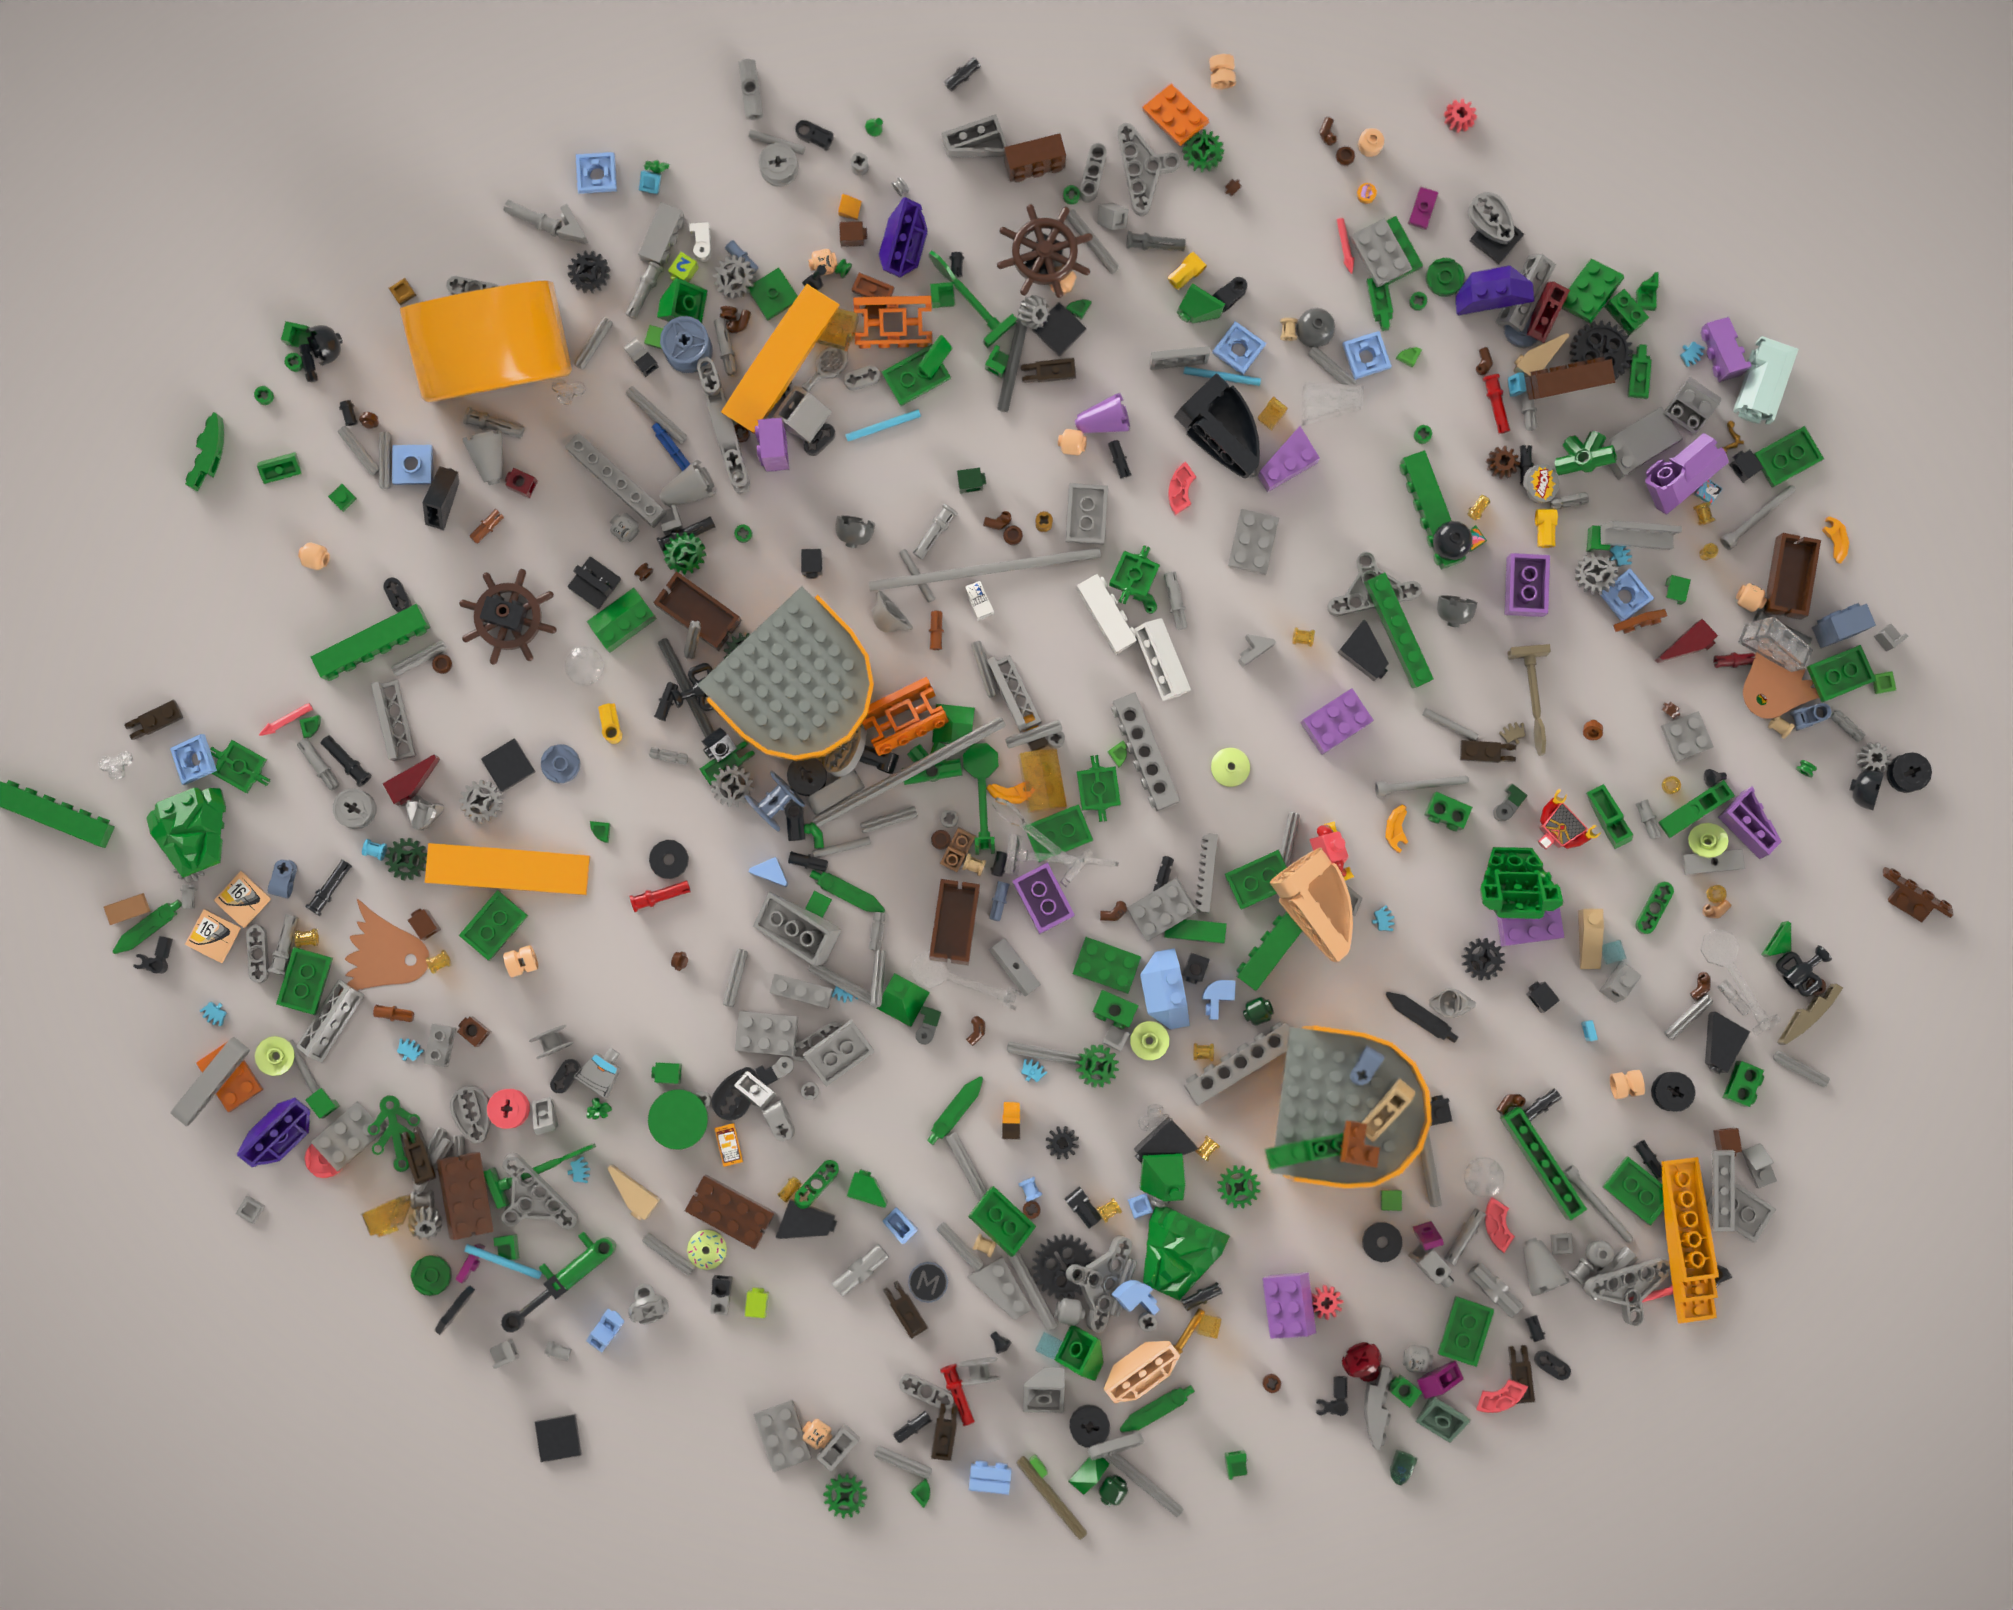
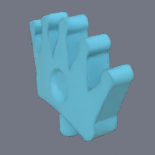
M1696 342L1690 343L1689 347L1684 345L1682 348L1685 352L1680 357L1686 366L1689 367V362L1692 365L1696 364L1694 359L1697 361L1701 360L1698 355H1704L1700 349L1704 350L1705 347L1696 344Z
M1614 546L1610 549V553L1613 555L1610 557V561L1616 560L1618 567L1632 564V561H1626L1632 555L1625 556L1630 552V549L1622 551L1626 546Z
M1384 906L1374 912L1376 920H1372V924L1377 923L1379 931H1393V928L1390 929L1389 926L1395 923L1388 921L1394 919V916H1387L1392 911H1384L1388 906Z
M836 986L832 997L834 998L835 994H837V1000L840 1001L843 995V1002L846 1003V999L849 996V1001L852 1002L853 995Z
M209 1002L207 1006L200 1010V1012L206 1010L202 1016L203 1018L209 1015L207 1023L214 1019L213 1025H216L218 1021L219 1026L223 1025L227 1014L226 1011L220 1009L223 1004L219 1003L216 1006L213 1002Z
M400 1038L397 1053L404 1055L402 1060L406 1061L407 1057H409L412 1061H415L424 1052L423 1049L418 1052L419 1044L414 1047L415 1040L409 1044L410 1040L407 1038L403 1044V1039Z
M1024 1059L1021 1073L1028 1075L1026 1081L1029 1082L1032 1077L1038 1082L1047 1074V1071L1041 1074L1044 1066L1037 1069L1038 1061L1032 1067L1033 1060L1031 1059L1027 1065V1060Z
M584 1157L570 1163L572 1170L568 1171V1175L573 1174L574 1182L588 1183V1180L585 1181L583 1178L590 1177V1174H584L590 1168H582L588 1162H580Z

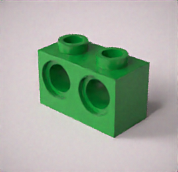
M1625 289L1620 291L1605 305V309L1629 336L1649 319V316Z
M1435 792L1424 815L1429 817V821L1436 824L1442 822L1447 825L1446 828L1457 832V830L1464 829L1473 807ZM1435 804H1440L1443 807L1442 814L1435 812ZM1453 812L1460 813V822L1453 820Z
M1736 1061L1722 1098L1744 1107H1750L1757 1099L1756 1091L1758 1086H1761L1763 1083L1764 1070L1743 1061ZM1748 1070L1752 1073L1750 1081L1745 1078V1073ZM1741 1088L1745 1091L1743 1099H1740L1738 1096V1091Z

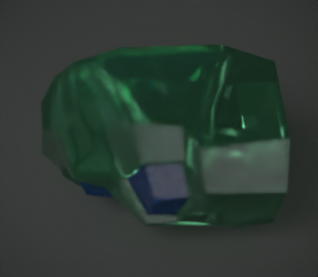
M1396 1450L1390 1466V1475L1396 1484L1403 1485L1409 1480L1418 1458L1416 1456Z

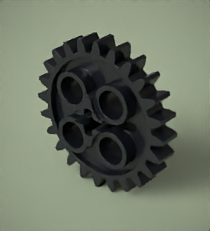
M1603 320L1599 322L1598 326L1593 321L1591 327L1586 324L1584 330L1579 329L1578 335L1573 337V340L1576 342L1570 344L1574 348L1569 352V354L1574 355L1570 362L1586 361V355H1590L1593 359L1599 358L1601 353L1599 349L1603 345L1604 336H1606L1602 357L1605 360L1612 359L1615 380L1619 378L1618 374L1623 375L1625 373L1624 369L1629 368L1630 365L1627 362H1631L1633 359L1628 356L1633 353V350L1628 349L1632 342H1626L1629 335H1622L1624 329L1617 331V324L1612 328L1610 321L1606 326H1604ZM1590 337H1595L1598 340V344L1592 343ZM1609 342L1615 343L1617 349H1612L1609 346Z
M1065 1234L1061 1235V1239L1054 1235V1241L1047 1238L1048 1245L1040 1244L1043 1250H1036L1035 1252L1039 1257L1032 1258L1037 1263V1265L1031 1266L1033 1270H1037L1033 1277L1040 1278L1036 1284H1043L1041 1290L1044 1292L1049 1289L1047 1295L1051 1296L1055 1293L1056 1299H1059L1061 1294L1063 1298H1067V1295L1070 1294L1074 1299L1075 1292L1082 1295L1080 1285L1067 1279L1066 1272L1061 1269L1062 1265L1054 1252L1057 1251L1061 1260L1068 1264L1066 1266L1067 1269L1073 1264L1085 1267L1096 1259L1095 1256H1089L1093 1251L1091 1248L1085 1250L1087 1243L1084 1242L1080 1245L1081 1239L1078 1237L1073 1241L1074 1238L1071 1234L1068 1239H1066ZM1066 1248H1071L1072 1255L1064 1258L1063 1251ZM1055 1259V1266L1053 1268H1046L1047 1260ZM1073 1273V1279H1077L1080 1276V1274L1075 1275ZM1059 1276H1065V1283L1061 1286L1057 1285L1056 1279Z

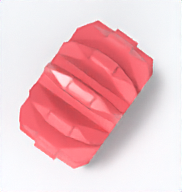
M1464 98L1461 99L1460 103L1455 99L1452 105L1448 104L1444 117L1447 118L1445 124H1451L1450 130L1455 127L1457 133L1460 132L1461 128L1466 132L1468 127H1473L1477 115L1474 114L1476 107L1470 108L1471 101L1465 104Z
M1323 1285L1322 1292L1316 1287L1315 1291L1318 1294L1311 1293L1312 1298L1315 1299L1312 1303L1316 1305L1313 1307L1314 1313L1318 1311V1318H1321L1324 1314L1325 1319L1329 1320V1313L1336 1317L1337 1315L1334 1310H1342L1337 1304H1342L1343 1300L1337 1299L1341 1293L1339 1291L1334 1293L1335 1288L1333 1286L1328 1290L1327 1286ZM1325 1297L1330 1301L1327 1307L1321 1304L1322 1301H1325Z

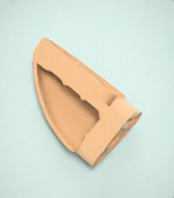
M1318 848L1288 866L1270 881V884L1280 897L1279 903L1307 937L1331 961L1339 962L1348 954L1351 945L1353 930L1351 899L1338 866L1330 861L1322 848Z

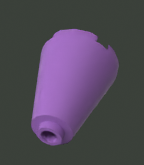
M1121 393L1114 394L1077 415L1078 419H1075L1077 430H1081L1083 433L1130 431L1126 406L1121 404V401H1124Z

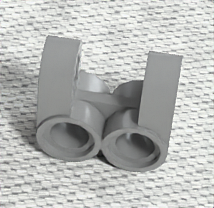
M782 1100L762 1109V1113L777 1140L786 1141L793 1137L795 1132L794 1126ZM782 1127L783 1129H788L789 1132H787L786 1135L780 1134V1131H782Z

